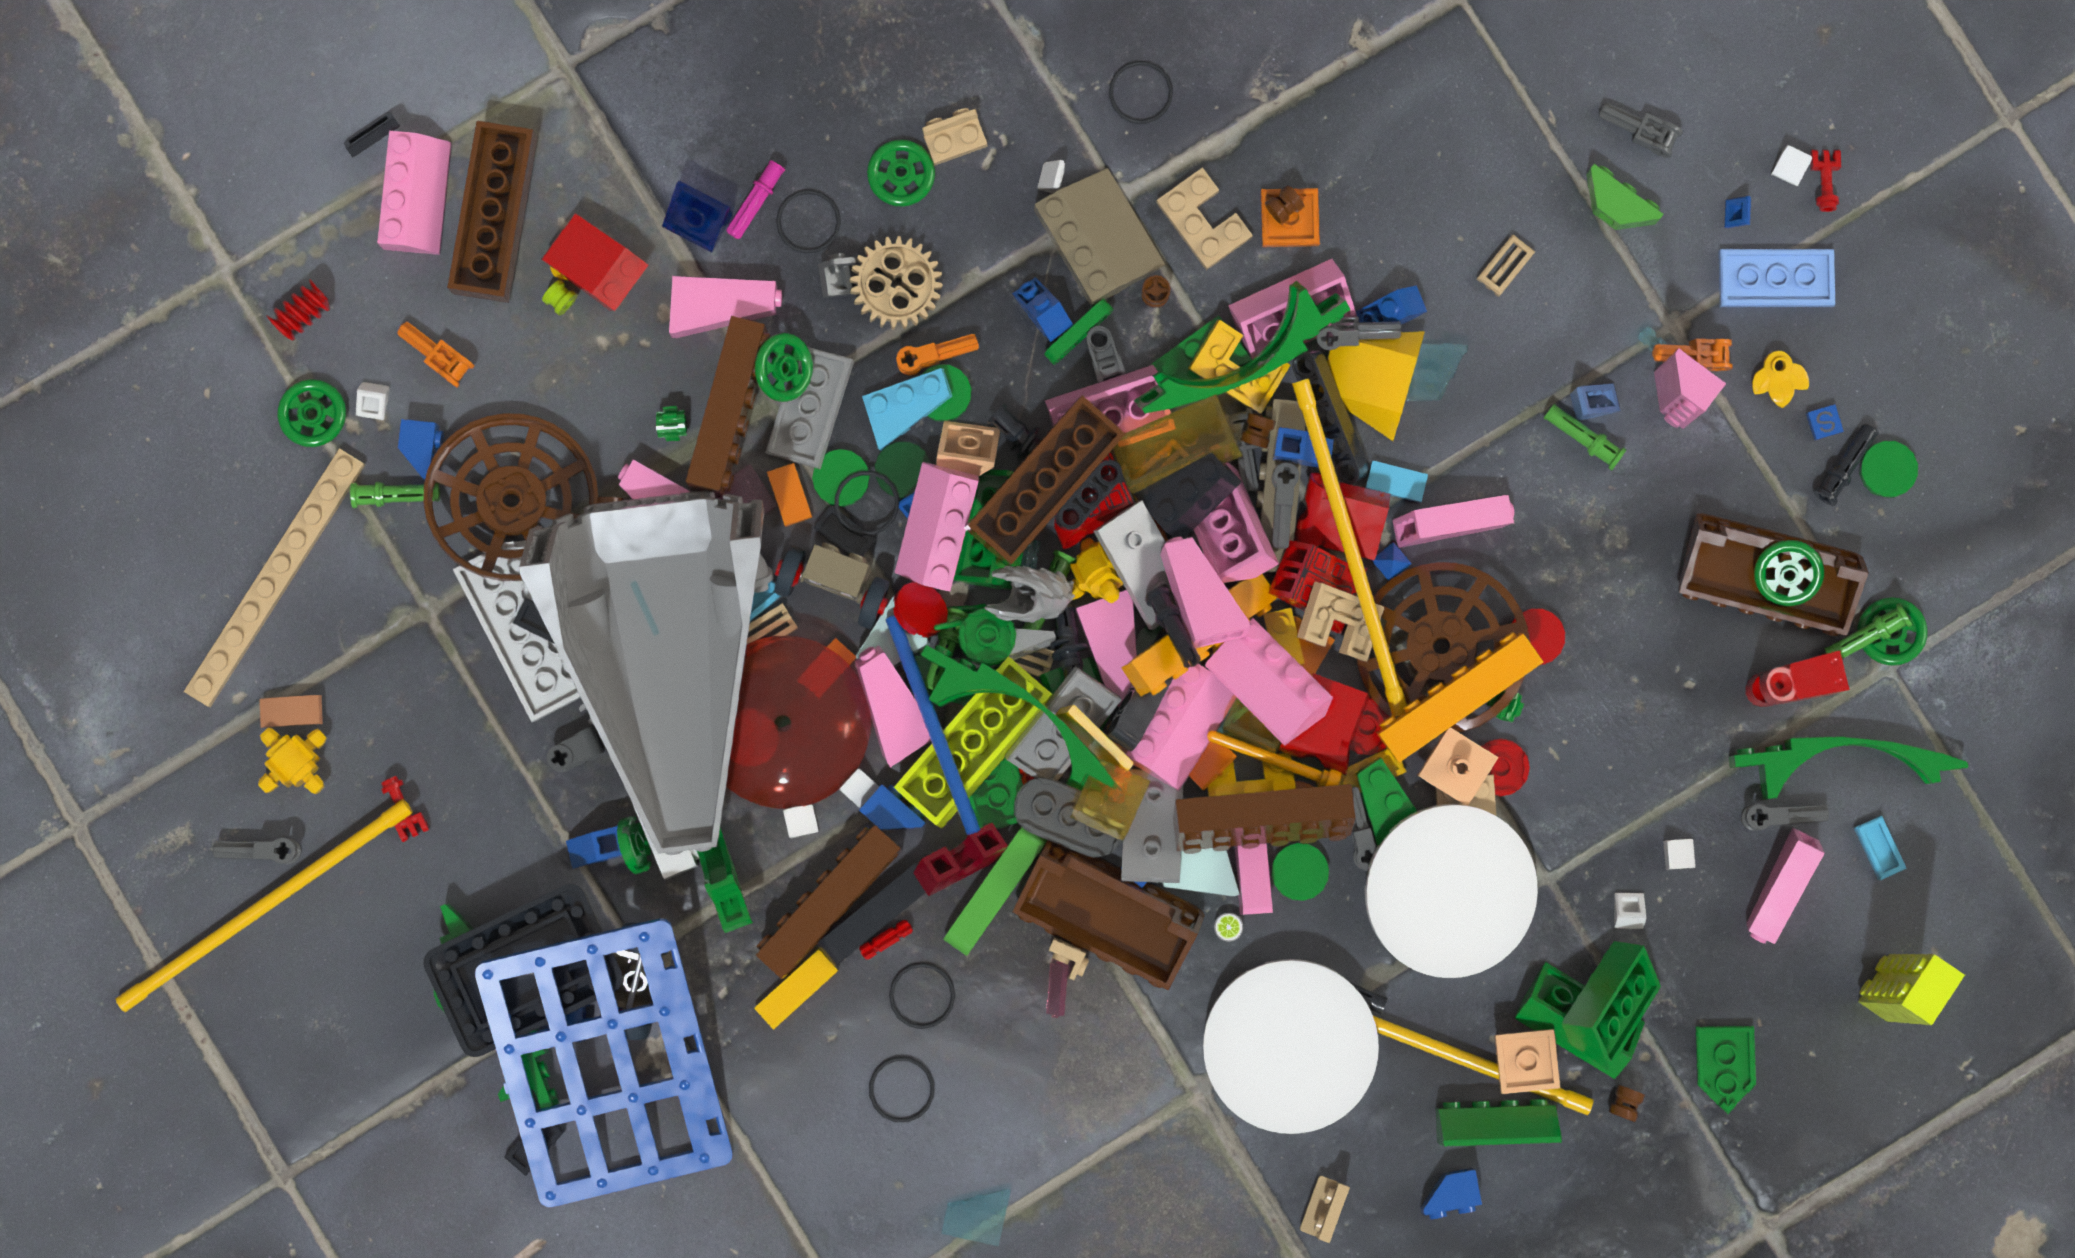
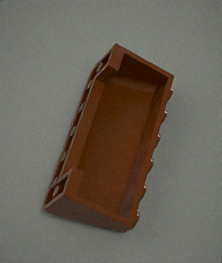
M1699 513L1696 515L1692 527L1678 591L1682 593V596L1690 600L1701 598L1709 600L1711 604L1718 607H1726L1728 605L1738 608L1740 612L1753 615L1756 612L1766 615L1772 621L1782 622V620L1794 622V625L1803 629L1814 627L1821 629L1823 633L1830 636H1838V634L1847 636L1869 572L1864 558L1855 552ZM1783 540H1796L1808 544L1819 554L1824 565V580L1819 591L1807 602L1796 606H1781L1767 600L1759 592L1754 580L1755 564L1761 553L1770 545ZM1790 551L1778 554L1779 562L1791 559ZM1806 557L1798 561L1802 565L1803 570L1811 566ZM1766 568V578H1775V568ZM1788 570L1785 572L1784 576L1786 578H1792L1795 575V572L1792 570ZM1804 577L1797 587L1804 590L1811 581ZM1779 584L1776 592L1787 595L1790 588Z
M1048 840L1012 912L1017 914L1021 920L1028 923L1033 922L1043 927L1047 933L1054 936L1059 935L1069 940L1073 946L1079 949L1085 948L1095 953L1099 959L1105 962H1112L1122 967L1125 972L1148 980L1154 987L1164 988L1169 991L1199 933L1205 917L1203 911L1197 906L1149 882L1141 888L1134 881H1121V868L1099 857L1086 856Z

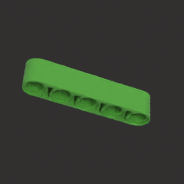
M1021 827L943 940L967 956L1048 840L1031 834Z

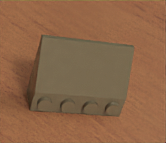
M1108 168L1064 187L1034 204V212L1091 308L1102 299L1107 300L1165 266L1164 261Z

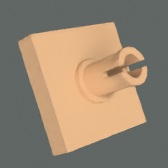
M1450 727L1443 733L1417 776L1468 806L1498 757Z
M1554 1029L1494 1035L1501 1094L1560 1088Z

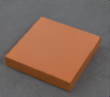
M1318 188L1294 189L1302 199L1305 207L1298 213H1292L1289 220L1283 225L1273 218L1265 206V202L1271 197L1276 198L1280 195L1281 189H1261L1262 247H1307L1320 245Z

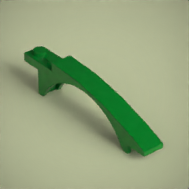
M1295 281L1289 285L1288 302L1278 330L1271 341L1255 358L1235 371L1209 379H1183L1158 371L1152 375L1158 385L1136 398L1134 402L1146 414L1214 397L1270 373L1308 351L1303 343L1304 340L1317 336L1320 330L1328 324L1340 321L1344 314L1351 309L1346 300L1337 293L1315 305L1307 289Z
M937 644L934 649L928 645L925 646L921 656L945 669L929 698L931 702L942 707L961 697L980 693L1005 694L1027 701L1042 710L1060 731L1069 751L1073 780L1085 786L1091 776L1116 790L1118 784L1098 758L1068 725L1029 692L983 662L978 671L975 672L977 666L961 658L959 663L949 658L951 652Z
M1849 737L1790 738L1784 740V751L1782 745L1765 747V752L1754 753V748L1738 749L1736 750L1737 755L1728 757L1730 768L1758 766L1762 800L1777 798L1790 775L1806 760L1824 750L1839 746H1863L1888 753L1910 767L1924 784L1941 782L1940 771L1968 768V762L1946 754L1895 742Z
M720 827L717 847H712L707 851H697L704 875L706 891L715 905L723 931L728 933L753 922Z
M445 904L440 906L450 934L439 938L441 944L473 929L451 905ZM548 1049L521 1055L530 1088L534 1090L541 1109L560 1104L556 1089H550L546 1079L550 1077L548 1067L545 1061L540 1062L538 1057L548 1053ZM503 1086L498 1093L500 1102L510 1099Z

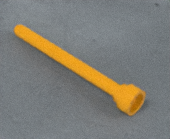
M1211 730L1207 733V739L1213 743L1319 782L1318 785L1321 787L1339 784L1342 772L1334 769L1320 771L1220 732Z

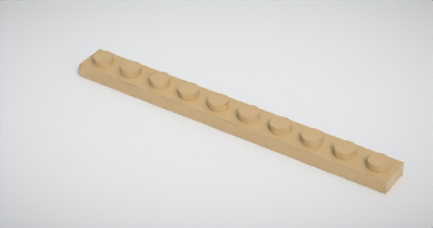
M339 448L184 690L185 693L211 708L349 492L351 483L356 481L365 467L364 463Z

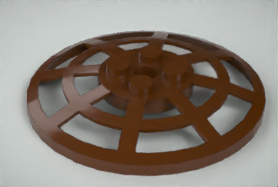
M503 413L486 416L472 421L457 430L442 444L434 455L427 470L424 483L423 504L426 520L434 539L441 549L455 563L467 571L498 581H523L520 574L493 572L498 557L504 559L522 558L524 549H501L506 535L522 534L524 539L527 540L529 529L534 528L542 518L554 520L567 514H573V518H577L580 514L571 513L572 494L568 479L581 471L584 472L587 480L589 505L598 504V487L595 473L589 458L581 446L567 432L555 424L525 414ZM503 425L529 427L524 444L506 442L488 446L482 430ZM540 431L551 435L565 445L573 453L577 461L562 469L550 455L536 448ZM471 436L478 452L473 454L462 465L456 477L439 471L449 453L463 440ZM505 452L521 453L517 466L499 467L493 455ZM532 457L545 463L554 474L540 481L536 475L528 470ZM483 460L489 474L481 481L480 485L465 481V477L471 469ZM435 482L452 488L450 507L454 522L440 527L436 523L433 510V488ZM559 484L563 494L562 510L546 506L545 492ZM460 492L476 497L478 511L464 518L461 516L459 507ZM508 494H514L518 496L520 501L515 507H507L503 503V499ZM484 522L490 529L495 531L490 546L477 539L468 528ZM460 532L472 546L486 553L482 567L479 568L460 557L444 538Z
M1449 562L1423 564L1394 577L1374 596L1375 604L1381 605L1380 601L1396 585L1412 576H1419L1422 590L1404 599L1394 611L1383 606L1384 610L1381 618L1387 621L1383 632L1389 652L1394 626L1409 633L1407 649L1390 653L1393 664L1410 660L1418 671L1410 687L1396 672L1407 704L1417 698L1419 701H1422L1428 697L1421 694L1428 679L1444 681L1446 684L1453 679L1451 674L1464 665L1469 668L1477 663L1475 659L1477 643L1494 639L1495 650L1501 646L1499 641L1502 637L1511 632L1515 634L1524 633L1530 642L1528 627L1522 610L1511 593L1489 574L1471 566ZM1430 571H1458L1476 577L1477 580L1468 592L1454 587H1433ZM1487 585L1493 587L1505 599L1515 616L1516 623L1499 626L1491 609L1479 599ZM1451 595L1462 598L1463 601L1455 613L1439 611L1435 596ZM1424 599L1427 615L1420 618L1416 623L1401 616L1412 604ZM1473 606L1481 611L1491 628L1473 632V629L1465 620ZM1438 639H1446L1450 642V649L1447 653L1438 654L1434 651V644ZM1376 657L1367 660V662L1357 659L1360 675L1372 699L1386 714L1392 716L1388 702L1379 694L1369 675L1370 671L1379 669ZM1525 676L1506 688V692L1501 699L1490 709L1469 720L1464 717L1451 726V728L1461 733L1480 727L1495 718L1516 696Z

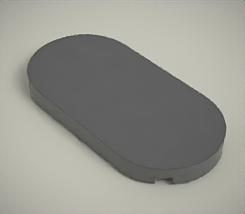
M1051 778L1032 779L1022 785L1015 796L1013 809L1016 820L1024 830L1090 857L1108 855L1116 850L1123 841V817L1118 808L1106 800Z

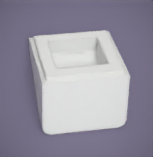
M1787 145L1782 150L1771 175L1794 186H1798L1813 157Z
M1057 160L1043 164L1038 183L1039 190L1049 193H1055L1060 190L1065 171L1064 161Z
M366 382L361 383L357 389L356 416L384 420L390 387Z
M858 768L839 790L861 808L879 786Z
M813 804L783 810L789 838L819 832Z
M1693 839L1663 841L1666 870L1695 868Z
M1615 893V928L1643 929L1646 921L1644 893Z

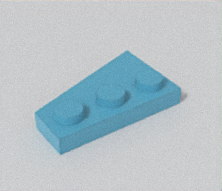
M940 368L862 396L878 449L883 451L897 437L905 434L915 423L923 417H927L952 397L944 369Z

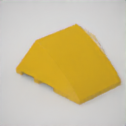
M1425 331L1401 332L1400 338L1360 339L1359 346H1339L1329 352L1327 363L1346 410L1391 441H1394ZM1320 386L1319 392L1324 394V390L1322 386Z

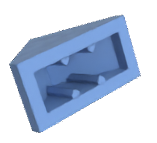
M1614 384L1580 386L1570 394L1578 421L1620 411Z

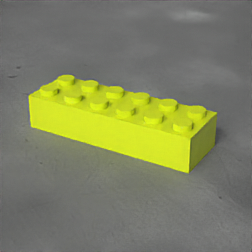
M1009 656L996 670L1025 689L1043 705L1052 697V694ZM999 693L975 694L943 730L968 798L1004 759L1006 753L1040 712L1039 708L1010 695ZM931 744L894 788L936 826L943 828L958 810L933 744Z
M1889 954L1888 957L1883 956L1876 965L1875 970L1878 972L1873 980H1867L1859 992L1862 996L1858 1002L1887 1022L1932 1025L1965 975L1935 954Z

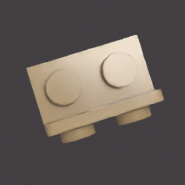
M968 108L960 109L952 114L953 117L942 120V118L932 119L922 128L923 137L934 166L987 147L976 109L970 111Z
M1054 937L1049 951L1054 952L1052 958L1065 964H1069L1070 960L1074 961L1075 963L1069 978L1075 980L1076 975L1082 977L1089 962V959L1085 958L1086 950L1079 949L1070 943Z
M1319 1176L1300 1230L1330 1243L1350 1187L1324 1176Z

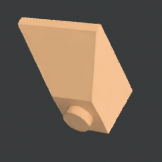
M944 421L936 465L978 476L982 475L994 467L1000 430L994 427Z

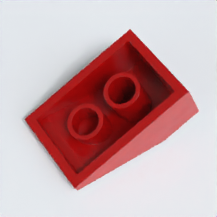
M576 213L541 258L542 261L609 311H615L648 267V264Z

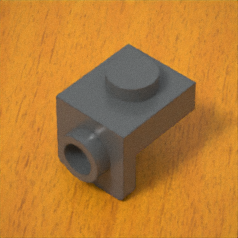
M844 253L832 254L828 256L827 261L818 264L823 298L851 295L852 283H850L849 265L856 263L855 257L845 258Z

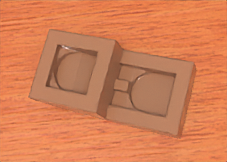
M322 695L259 699L261 728L323 724Z

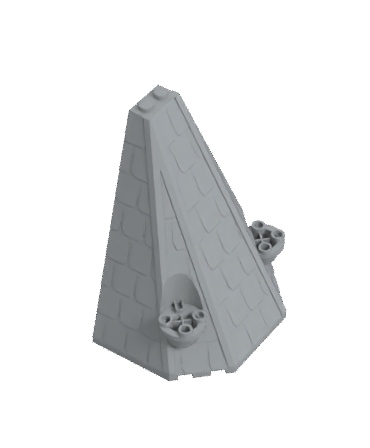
M704 490L592 504L584 507V514L579 515L575 519L573 514H567L554 519L553 527L542 528L537 526L529 529L519 565L521 578L555 643V647L658 854L677 855L685 850L695 849L702 852L710 850L712 847H717L754 592L758 593L768 590V583L774 579L772 568L767 566L760 553L764 519L762 500L754 499L751 500V503H743L741 496L730 494L723 495V500L715 498L713 491Z

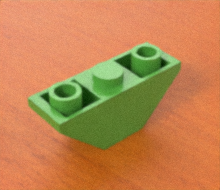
M1594 164L1586 174L1592 212L1613 229L1621 230L1655 225L1663 216V213L1659 211L1660 207L1655 202L1639 197L1636 194V189L1626 182L1621 184L1613 178L1614 174L1608 168L1601 165L1598 167Z

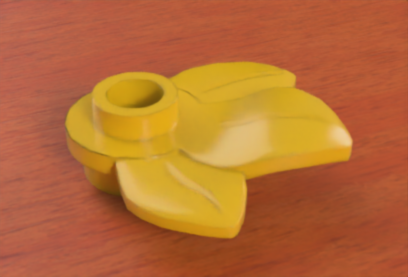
M1783 351L1769 353L1764 360L1763 368L1754 374L1752 380L1754 394L1768 392L1772 401L1781 408H1784L1791 401L1794 389L1806 390L1809 387V378L1805 369L1801 365L1792 363L1791 357ZM1778 360L1783 362V367L1780 370L1775 369V363Z

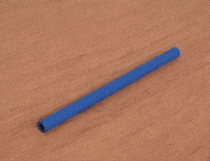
M891 616L885 621L966 834H974L981 830L933 703L929 700L930 695L905 630L899 625L895 616Z

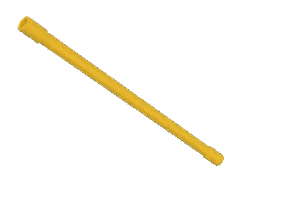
M1308 378L1292 383L1299 408L1303 413L1384 682L1390 711L1395 717L1405 713L1403 708L1407 703L1402 687L1398 682L1318 416L1316 400L1310 380Z
M404 799L400 800L384 811L373 822L164 967L115 998L120 1009L127 1012L147 998L154 990L376 836L411 815L413 811Z
M1373 1016L1377 1033L1499 1080L1497 1063ZM1562 1088L1529 1091L1587 1116L1594 1102L1592 1098Z

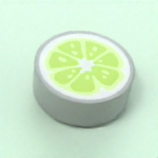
M1233 913L1221 914L1214 923L1216 936L1226 942L1237 940L1243 932V923L1240 917Z

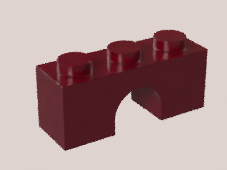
M993 823L980 828L981 830L974 834L968 835L954 849L948 851L945 846L921 859L913 874L928 896L945 889L1000 859L1008 845Z

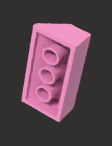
M389 131L377 241L383 250L440 255L451 142L419 133Z
M1333 259L1228 305L1237 331L1243 334L1241 340L1251 359L1255 358L1266 347L1278 330L1288 302L1289 285L1295 281L1307 289L1315 305L1337 293L1346 300L1351 309L1344 314V317H1357L1345 276ZM1317 336L1311 339H1306L1303 341V343L1305 344L1311 340H1314L1317 338Z
M1677 349L1654 372L1660 412L1665 415L1664 420L1675 428L1680 426L1684 429L1703 414L1726 384L1680 349Z
M1154 365L1045 400L1052 425L1054 426L1071 405L1083 395L1125 433L1116 445L1175 426L1170 409L1145 414L1134 402L1136 398L1158 385L1152 376L1158 372Z
M1223 459L1222 461L1242 481L1238 470ZM1243 481L1193 529L1206 559L1223 583L1253 579L1279 565Z
M922 462L895 568L896 574L924 586L951 591L966 533L964 527L968 524L979 482L978 475Z
M1253 618L1249 621L1251 627L1246 637L1225 641L1206 662L1205 666L1283 745H1286L1326 716L1333 697Z
M1199 664L1194 667L1190 665L1186 673L1172 680L1140 743L1133 751H1128L1126 755L1133 761V765L1179 791L1210 743L1207 739V733L1211 730H1218L1237 697L1210 670Z

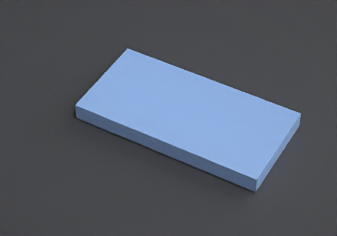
M1720 249L1718 251L1720 307L1835 306L1834 249Z

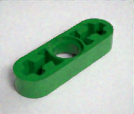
M1105 299L1099 301L1044 353V356L1053 365H1056L1087 337L1091 328L1099 326L1113 312V307Z

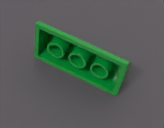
M988 470L978 476L979 482L969 521L1013 471ZM966 530L953 581L993 589L1012 590L1010 584L1012 581L992 576L993 570L1004 568L1006 565ZM1023 552L1009 566H1021Z
M1613 941L1562 1022L1570 1043L1605 1069H1611L1661 988L1644 945Z
M1545 962L1522 999L1515 1019L1535 1031L1554 1029L1556 1044L1615 1079L1632 1059L1645 1022L1640 1020L1611 1069L1603 1068L1570 1043L1562 1025L1565 1015L1568 1014L1585 985Z
M1530 1099V1105H1519L1518 1100H1501V1106H1490L1489 1101H1472V1107H1460V1102H1443V1108H1435L1437 1143L1442 1146L1562 1143L1556 1105L1548 1104V1099Z

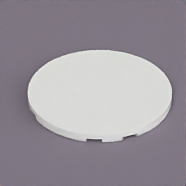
M1441 804L1409 815L1396 824L1382 843L1377 846L1368 867L1369 871L1365 885V904L1369 921L1376 936L1387 951L1396 959L1413 970L1426 975L1458 978L1474 975L1493 967L1517 947L1525 936L1534 916L1538 894L1537 876L1532 857L1526 845L1507 823L1477 807Z
M1280 959L1269 961L1247 970L1229 983L1215 1001L1209 1013L1204 1031L1203 1051L1209 1079L1220 1099L1231 1111L1258 1128L1277 1133L1296 1134L1324 1128L1344 1117L1357 1105L1373 1079L1378 1061L1379 1044L1373 1015L1365 999L1353 984L1336 971L1324 965L1300 959Z

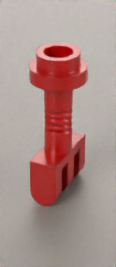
M1811 150L1810 156L1813 157L1810 162L1811 171H1820L1822 196L1816 198V205L1821 212L1835 211L1839 204V197L1833 195L1832 171H1839L1841 168V151L1833 150V160H1830L1829 150H1822L1821 160H1818V150Z
M397 775L381 782L383 787L381 789L382 793L389 792L395 804L404 799L399 788L404 783L402 779H398ZM422 811L415 815H409L395 825L402 842L409 840L404 830L406 828H409L413 837L419 835L415 826L418 822L423 832L430 830Z

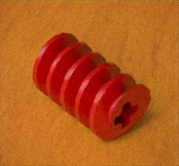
M309 279L311 289L304 286L300 287L302 297L292 293L293 304L285 300L282 302L285 309L284 312L274 308L275 319L266 315L276 329L284 337L292 341L295 340L293 330L301 334L304 332L302 322L312 326L311 315L318 319L322 317L319 308L326 311L331 309L328 298L311 279Z

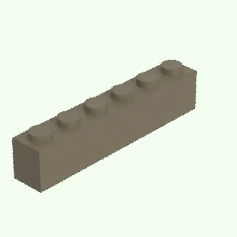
M1273 399L1271 406H1266L1265 417L1275 420L1276 424L1274 430L1270 431L1268 436L1270 439L1268 449L1262 448V451L1267 452L1266 463L1261 462L1259 469V480H1264L1263 491H1257L1256 508H1261L1259 520L1271 547L1275 494L1271 478L1278 465L1287 463L1272 460L1276 432L1279 427L1305 431L1306 426L1298 402ZM1293 464L1299 471V480L1294 487L1289 541H1294L1302 466L1299 464ZM1283 471L1281 476H1278V478L1283 479L1284 484L1293 479V477L1288 476L1287 471ZM1272 547L1280 565L1286 549ZM1279 565L1273 567L1265 573L1276 575Z

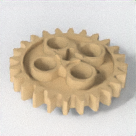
M900 236L897 237L896 243L892 244L889 237H886L884 246L877 240L874 242V251L869 247H865L864 251L867 257L858 255L857 261L861 266L855 265L852 267V271L858 274V276L850 277V283L857 286L853 287L850 293L859 295L854 304L864 305L861 314L870 312V322L879 318L880 327H883L886 321H888L892 330L895 329L897 322H900L903 329H906L908 320L915 326L918 324V315L925 320L927 319L928 314L925 309L934 311L936 306L931 300L937 301L940 299V295L934 292V290H940L943 286L942 283L935 282V280L942 276V272H933V269L938 265V261H928L932 253L929 251L922 254V244L913 248L912 239H909L906 245H904ZM887 258H895L899 261L900 266L895 270H891L885 266L884 261ZM874 269H880L887 277L876 273ZM917 273L922 276L923 283L921 285H913L909 282L908 276ZM901 279V286L891 287V280ZM879 281L883 284L884 290L880 293H874L870 290L869 283ZM908 291L916 293L918 297H912ZM901 296L907 300L908 306L903 309L896 308L892 300L895 297Z

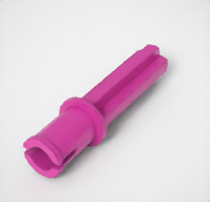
M770 160L758 181H753L754 187L726 229L729 235L736 239H740L768 195L773 194L772 189L785 171L782 166Z

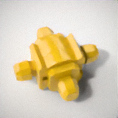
M1086 538L1081 542V553L1077 555V562L1070 564L1076 578L1072 580L1074 582L1072 593L1075 595L1073 600L1078 599L1087 591L1095 599L1103 598L1109 603H1114L1119 599L1120 592L1118 588L1123 583L1100 542L1097 543L1091 538Z
M267 728L261 733L262 742L267 748H270L265 754L269 760L264 765L271 772L269 774L265 773L258 782V786L265 793H270L279 787L278 783L280 781L288 788L292 784L300 787L305 783L304 787L313 794H318L325 787L322 779L317 774L313 775L319 769L315 763L320 760V757L314 750L316 748L320 749L327 740V737L319 729L310 732L306 736L307 739L305 741L297 734L292 738L289 735L281 738V735L272 728Z

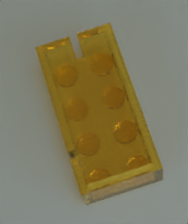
M1216 394L1125 433L1123 438L1113 448L1121 465L1127 487L1132 495L1211 452L1224 463L1243 456L1225 409Z

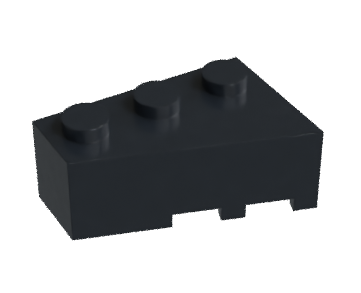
M1211 452L1133 495L1138 501H1143L1148 512L1166 533L1173 538L1182 537L1184 539L1242 481L1221 459Z

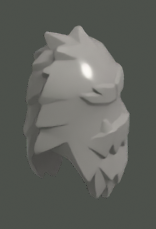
M1004 566V568L993 570L992 576L1012 581L1010 583L1012 586L1011 594L1002 603L987 604L985 610L996 615L997 618L1006 621L1018 619L1034 623L1040 618L1054 619L1064 611L1075 597L1072 593L1074 582H1067L1065 575L1060 571L1054 573L1044 568L1036 570L1026 566Z

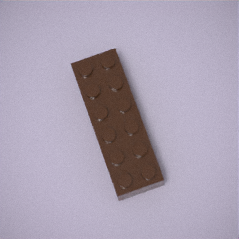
M476 121L447 286L454 295L509 303L538 139L533 129Z
M735 316L730 318L686 478V483L691 490L713 491L715 496L723 498L726 491L731 492L735 476L732 475L731 471L733 464H739L742 448H740L739 444L740 438L747 435L750 423L747 420L748 409H754L757 399V393H755L754 389L757 382L755 360L762 344L770 338L765 324Z
M1083 395L1080 396L964 529L1006 566L1011 565L1123 438L1125 433Z
M1351 784L1176 799L1173 813L1176 850L1184 851L1186 854H1195L1200 852L1201 849L1213 848L1214 851H1226L1232 846L1252 849L1258 847L1259 844L1271 843L1272 846H1283L1288 844V841L1299 840L1300 843L1308 844L1322 838L1340 841L1351 835L1356 816Z
M876 825L872 828L866 826L855 839L859 843L852 850L847 847L837 857L836 861L839 863L832 872L827 869L816 880L819 886L813 893L806 891L796 902L799 908L793 915L787 912L776 924L780 929L773 936L767 934L756 946L760 950L756 956L779 978L785 979L901 853L902 849Z

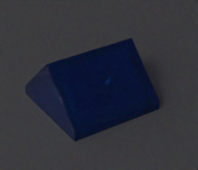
M678 181L662 227L712 253L733 214L730 206Z

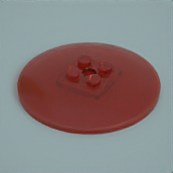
M771 636L746 644L726 786L731 791L749 802L765 807L789 809L798 806L805 807L834 794L858 769L870 739L871 713L861 680L852 667L839 654L819 642L798 636ZM779 715H786L790 718L791 727L788 731H780L776 728L775 720Z

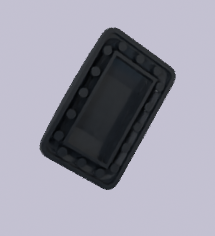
M575 884L564 885L427 952L423 962L425 971L465 1054L470 1057H479L496 1049L475 977L476 967L480 962L603 932L591 904L580 886ZM611 953L604 955L615 992L623 983V974L614 954ZM586 960L552 968L565 1016L597 1001ZM534 972L500 980L516 1036L531 1033L548 1024Z

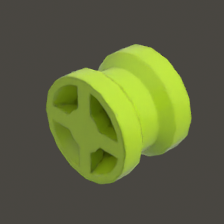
M559 279L545 292L542 301L546 305L551 304L554 307L555 313L561 316L574 304L578 294L573 290L569 291L565 288V283Z

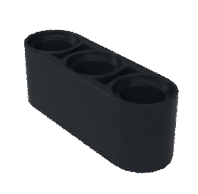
M1106 460L1100 463L1056 513L1057 525L1066 531H1071L1081 526L1122 478L1121 466L1114 460ZM1104 466H1110L1114 469L1115 478L1113 481L1107 482L1101 477V469ZM1084 488H1091L1095 491L1096 500L1093 503H1086L1082 499L1081 494ZM1070 509L1077 514V521L1074 525H1067L1063 521L1062 514L1065 510Z

